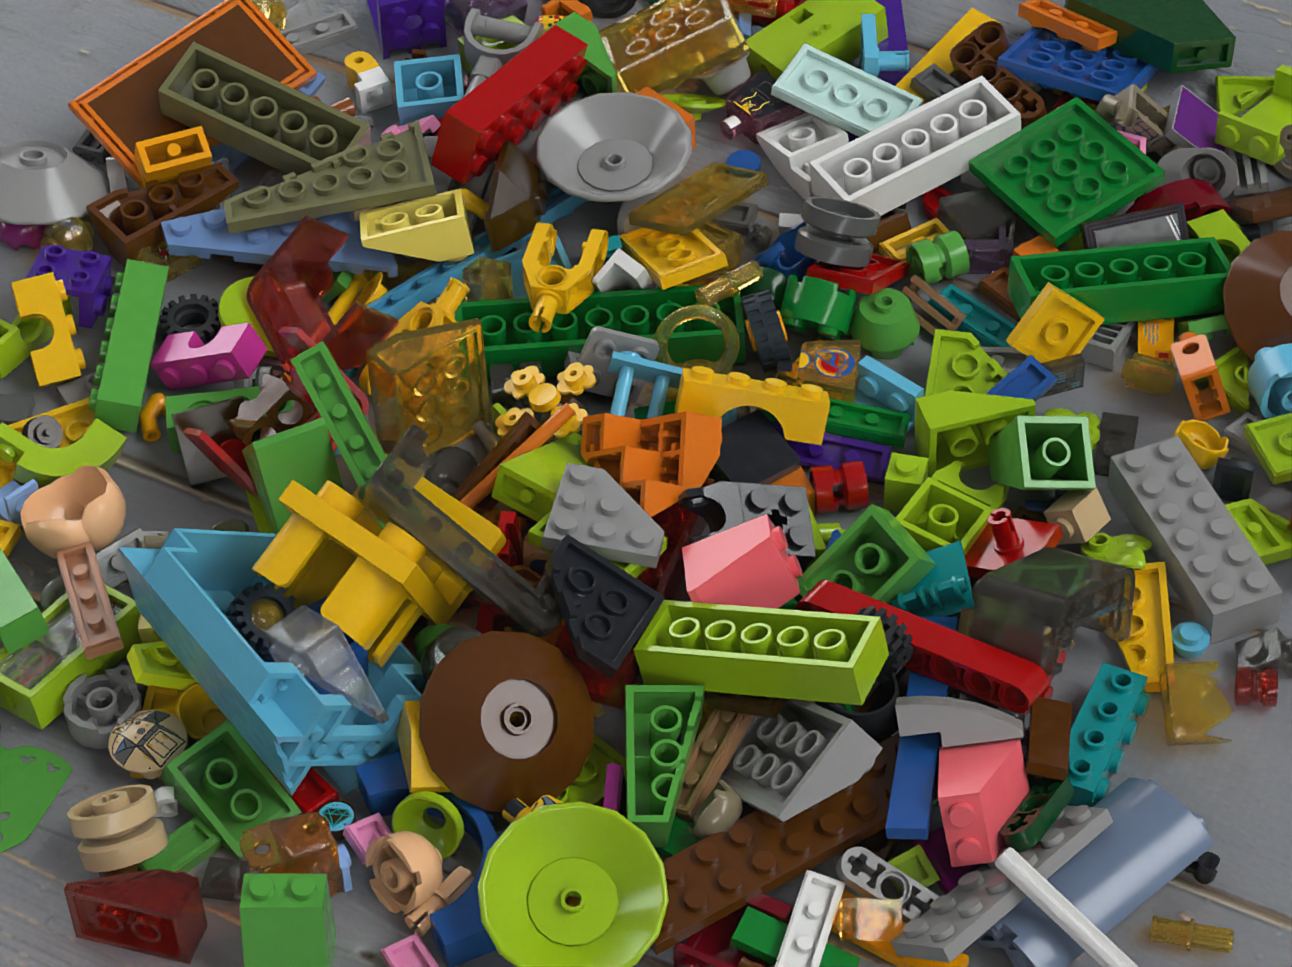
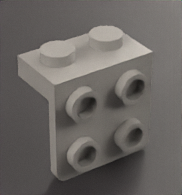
M597 326L591 329L581 354L568 351L563 363L565 370L570 364L575 362L581 363L583 366L591 365L594 369L593 374L596 377V383L593 387L584 389V391L614 397L619 374L607 372L613 351L619 353L631 351L639 354L641 358L655 361L660 348L658 342L654 339ZM633 378L628 401L637 402L646 381Z

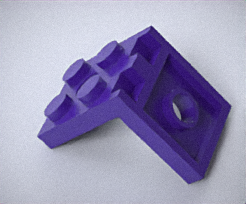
M366 0L383 60L390 58V51L407 48L408 53L411 54L413 49H421V45L439 42L440 48L447 47L444 0Z

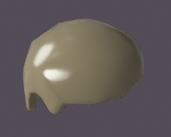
M720 779L692 818L695 824L694 829L688 826V831L700 841L711 834L723 832L730 828L741 818L743 805L740 796L725 781Z

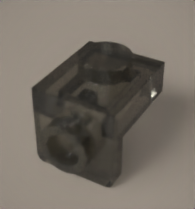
M1278 627L1235 643L1239 673L1245 681L1282 668L1290 679L1292 678V639L1287 640Z

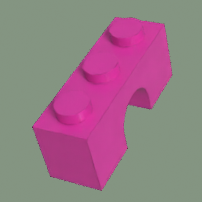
M242 323L221 327L215 338L206 345L195 331L168 335L150 365L168 390L248 379L267 351V347L250 323Z

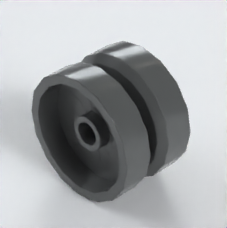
M822 196L807 197L804 201L801 217L808 225L799 228L794 244L796 251L815 260L846 267L868 266L874 246L866 238L877 234L881 218L880 214L869 207L842 199Z

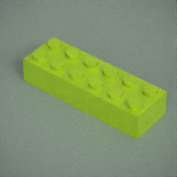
M663 600L634 648L644 685H705V691L847 705H863L889 656L881 617L674 600Z

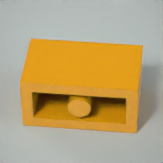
M198 126L136 142L134 160L145 188L148 181L157 179L159 184L177 179L179 173L211 165L212 154L203 128Z

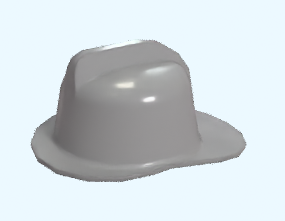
M749 50L742 52L721 51L710 54L690 65L685 72L686 76L691 79H702L716 95L727 93L734 95L748 84L747 81L751 77V71L746 59L750 52Z
M1181 148L1171 150L1163 155L1157 163L1165 171V181L1157 187L1186 178L1200 179L1209 182L1224 199L1237 186L1238 172L1235 163L1231 157L1215 148Z

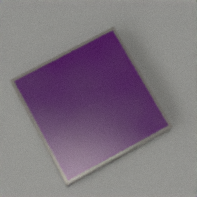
M1180 85L1173 91L1164 136L1181 148L1211 147L1226 154L1227 147L1215 143L1218 112L1186 87Z

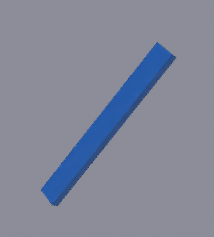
M919 616L958 632V617ZM910 671L906 697H949L950 686ZM940 732L900 737L885 828L887 839L928 840L939 766V747L942 746Z

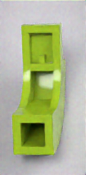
M96 418L77 442L66 447L49 448L36 444L1 422L0 459L16 464L14 479L23 484L34 479L40 489L62 476L72 474L82 466H98L108 471L123 453L127 437Z

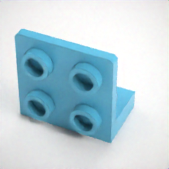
M866 355L858 362L857 389L843 401L911 414L908 433L915 426L916 398L924 397V388Z

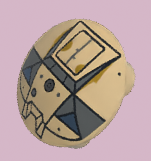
M144 710L136 712L122 724L114 727L109 737L108 748L111 758L121 768L130 772L141 773L146 779H155L161 776L165 765L185 751L189 741L185 726L176 716L161 710Z

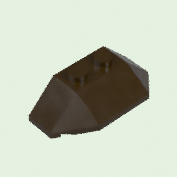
M511 141L503 142L493 171L489 191V209L485 211L484 224L493 252L500 251L532 233L536 223L540 222L542 216L546 214L545 205L547 200H550L548 181L546 179L542 180L539 168Z

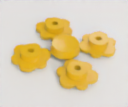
M578 362L570 364L565 371L557 375L559 382L557 388L550 383H544L546 380L545 376L539 372L536 366H528L525 369L514 371L511 374V379L504 385L505 392L513 394V397L517 400L527 396L530 408L520 410L514 407L505 414L500 415L495 421V425L498 428V436L503 438L525 411L535 417L533 411L543 413L552 410L550 413L552 416L562 407L557 406L561 400V394L572 393L573 395H580L584 389L593 387L596 383L593 367L591 365L583 366ZM576 403L569 404L576 414L553 435L557 438H562L569 433L579 432L581 424H583V417L588 416L587 411L579 409Z

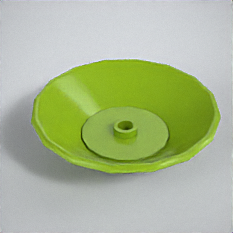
M581 801L544 805L512 822L488 850L477 885L481 922L499 954L515 967H633L658 938L669 902L664 863L646 833L615 810ZM577 896L581 902L576 907H570L565 902L567 897Z

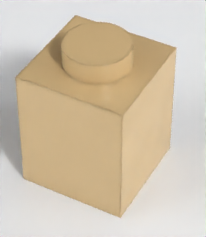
M1097 487L1094 490H1068L1043 512L1048 523L1060 526L1063 537L1058 542V545L1086 543L1111 520Z

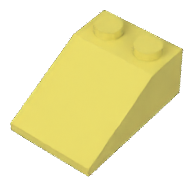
M461 188L359 213L361 243L365 248L438 262L446 260L457 262L467 258L468 255L474 254L471 226Z

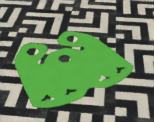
M0 744V815L3 812L10 813V817L7 820L0 819V833L3 835V839L0 842V853L25 841L58 795L73 771L70 764L62 757L38 747L26 745L5 749ZM20 756H25L28 759L34 757L35 759L25 764ZM47 763H51L53 768H59L60 770L48 772Z

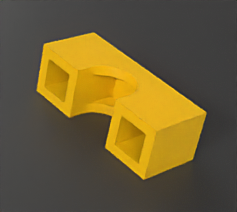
M51 272L11 282V289L20 321L39 318L46 321L53 330V339L49 345L42 349L30 351V359L39 390L81 378L80 370L86 369V364L81 348L74 349L71 336L76 335L77 332L72 314L65 315L61 301L67 300L63 280L56 281L54 273Z

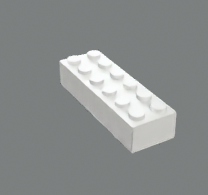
M980 76L809 162L812 192L816 196L858 203L873 209L881 216L969 171V161L1021 130V114L983 76Z

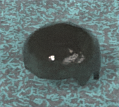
M442 447L431 453L428 457L424 478L454 497L455 491L476 469L479 462L469 451L462 448Z

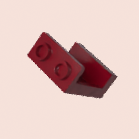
M763 893L747 901V905L691 935L685 945L677 943L673 949L674 967H737L743 956L750 961L770 967L771 964L729 945L731 938L748 906L786 924H789L793 906Z

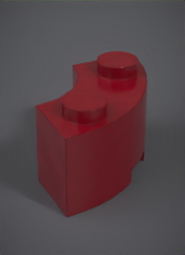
M1186 178L1165 184L1149 193L1141 195L1125 214L1182 202L1184 203L1186 221H1190L1222 209L1228 213L1231 207L1209 182Z

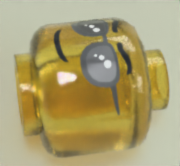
M71 216L45 227L41 247L60 245L66 249L84 252L91 251L93 248L92 237L94 232L86 220Z

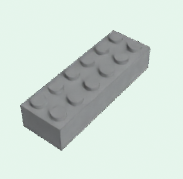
M1178 436L1111 456L1108 479L1109 490L1137 533L1152 542V547L1148 550L1155 561H1165L1168 581L1195 623L1203 625L1208 630L1210 645L1279 622L1283 591Z

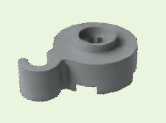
M123 664L114 669H105L106 674L95 675L87 678L86 674H83L69 685L63 695L67 727L72 738L83 746L95 749L108 748L109 737L114 727L125 722L136 712L142 711L143 703L140 693L147 691L148 686L135 682L129 665Z

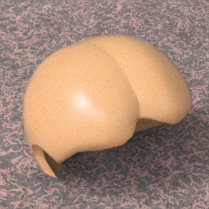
M86 465L78 468L72 474L62 476L51 484L34 491L25 500L21 508V521L28 541L40 552L53 559H56V552L90 541L96 553L113 543L119 536L126 517V501L122 491L106 470L98 466Z

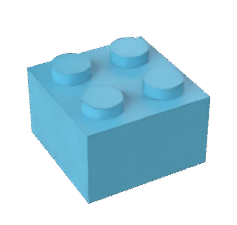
M460 54L394 61L400 126L434 115L437 119L444 117L445 112L465 95Z

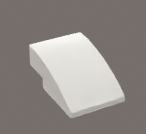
M805 113L756 133L757 141L774 167L804 199L816 196L812 192L809 162L849 143L848 133L810 113Z

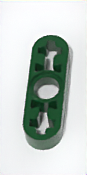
M1068 775L1065 781L1043 777L1035 783L1000 830L1007 848L1011 847L1016 852H1021L1033 847L1042 839L1075 794Z

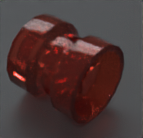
M1237 666L1235 674V705L1248 706L1252 702H1260L1264 707H1276L1278 698L1277 668L1265 667L1261 671H1252L1249 667ZM1254 678H1255V695H1253V693H1254Z

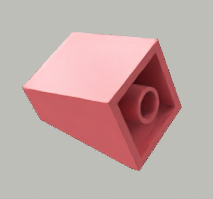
M767 514L682 547L687 593L692 602L778 609L800 594L798 577L803 576L797 557L794 554L789 556L785 549L788 547V543L780 526L774 527Z
M1020 738L944 748L942 746L939 747L938 802L952 867L991 863L1006 845L1000 830L1030 791L1027 773H1025L1026 767Z

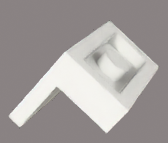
M620 248L617 249L592 279L598 292L627 290L628 287L633 290L657 288L646 268Z

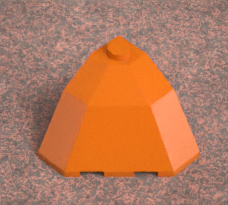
M689 411L642 420L609 413L583 417L581 455L586 463L593 464L595 468L604 469L652 517L677 503L678 496L686 489L702 487L720 456L722 418Z

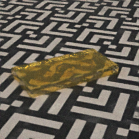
M714 162L628 213L630 225L684 237L768 186V174Z

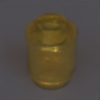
M1136 352L1132 359L1126 358L1121 378L1126 379V387L1157 396H1161L1162 393L1170 395L1176 381L1178 368L1171 366L1170 361Z

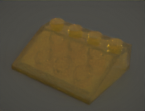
M660 0L599 30V34L617 74L619 90L635 94L647 86L657 93L666 89H674L684 80L695 75L705 74L713 66L725 60H733L749 49L729 0Z
M478 318L396 333L366 351L377 439L385 454L391 455L413 471H416L474 435L475 433L472 428L476 422L484 421L487 426L491 424L482 322Z

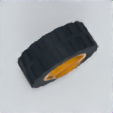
M766 289L741 297L746 321L744 322L753 351H757L764 373L777 369L779 360L791 361L786 343L788 341L787 333L779 310L776 311L770 291Z

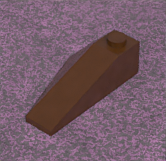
M215 163L179 173L177 179L159 184L156 179L146 182L147 187L130 192L126 188L115 190L87 205L86 209L109 253L125 268L127 259L149 263L159 257L158 254L154 253L158 251V248L165 250L167 246L162 234L161 222L209 212L240 185L239 180L220 163Z

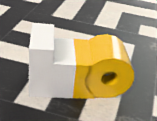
M357 51L347 55L344 60L347 84L351 89L355 90L357 107L361 113L364 114L393 104L390 80L376 60L364 51Z

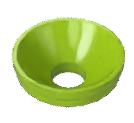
M418 791L408 795L397 805L392 816V829L394 833L410 831L422 835L440 852L442 860L448 858L456 851L463 838L464 823L459 811L448 799L434 792ZM427 808L439 809L444 814L446 822L444 824H436L431 821L427 815Z

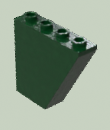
M1065 0L1064 8L1118 31L1116 44L1110 47L1168 73L1227 68L1232 65L1236 37L1203 0Z

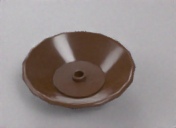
M1280 230L1253 240L1232 261L1223 287L1225 321L1239 349L1253 362L1255 361V354L1264 347L1273 348L1278 345L1292 343V230Z
M490 631L459 643L434 667L420 699L419 737L431 770L456 797L487 812H502L507 803L513 798H518L530 808L543 795L557 798L580 776L593 745L594 706L582 674L559 648L529 633ZM513 712L520 716L521 721L518 727L510 723V715Z

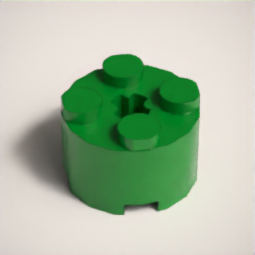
M790 275L780 308V315L785 329L805 334L806 329H810L819 333V337L822 339L840 342L841 335H847L858 293L855 290L848 289L846 295L837 291L839 284L809 276H803L801 283L798 282L797 276Z

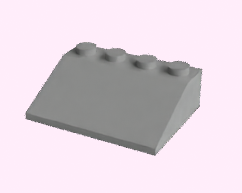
M789 699L775 719L754 715L747 732L720 779L738 793L742 802L784 822L859 781L862 775L872 768L875 758L883 748L853 720L807 700Z

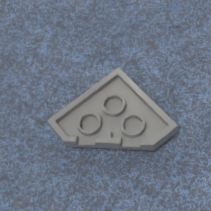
M572 463L566 464L543 534L542 548L555 550L565 535L568 534L607 560L656 568L664 543L663 529L604 469Z

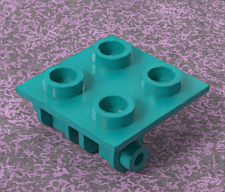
M957 541L927 551L926 553L937 565L910 592L905 595L899 593L896 599L891 600L892 606L916 616L951 617L976 609L962 542Z

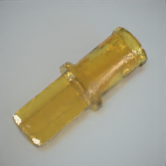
M750 261L730 273L723 271L714 281L695 289L696 299L700 306L706 310L725 298H735L738 296L739 290L759 280L763 276V270L757 261Z
M1153 915L1150 931V942L1184 946L1186 951H1191L1192 947L1229 953L1233 949L1235 937L1232 929L1197 924L1194 918H1191L1189 922L1158 917L1156 915Z

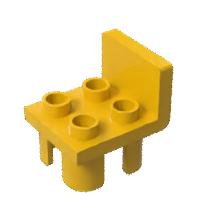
M389 454L386 455L427 529L416 537H412L391 522H388L382 529L359 486L353 495H350L335 483L327 480L315 495L292 480L278 499L292 515L251 568L259 577L263 576L274 583V591H277L280 587L285 588L287 591L283 596L286 599L293 595L296 601L291 605L292 608H302L328 597L321 606V615L352 638L360 647L367 650L368 661L380 668H383L421 615L433 624H446L506 543V537L500 528Z

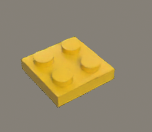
M1048 282L1008 336L1006 342L1026 356L1032 355L1043 366L1063 377L1062 375L1065 373L1062 372H1067L1105 319L1095 310Z

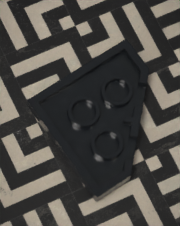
M566 534L548 559L545 568L577 657L612 679L665 597L572 536Z

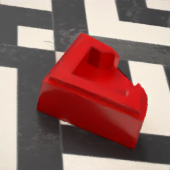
M940 186L923 195L922 208L929 220L939 219L957 206V197Z

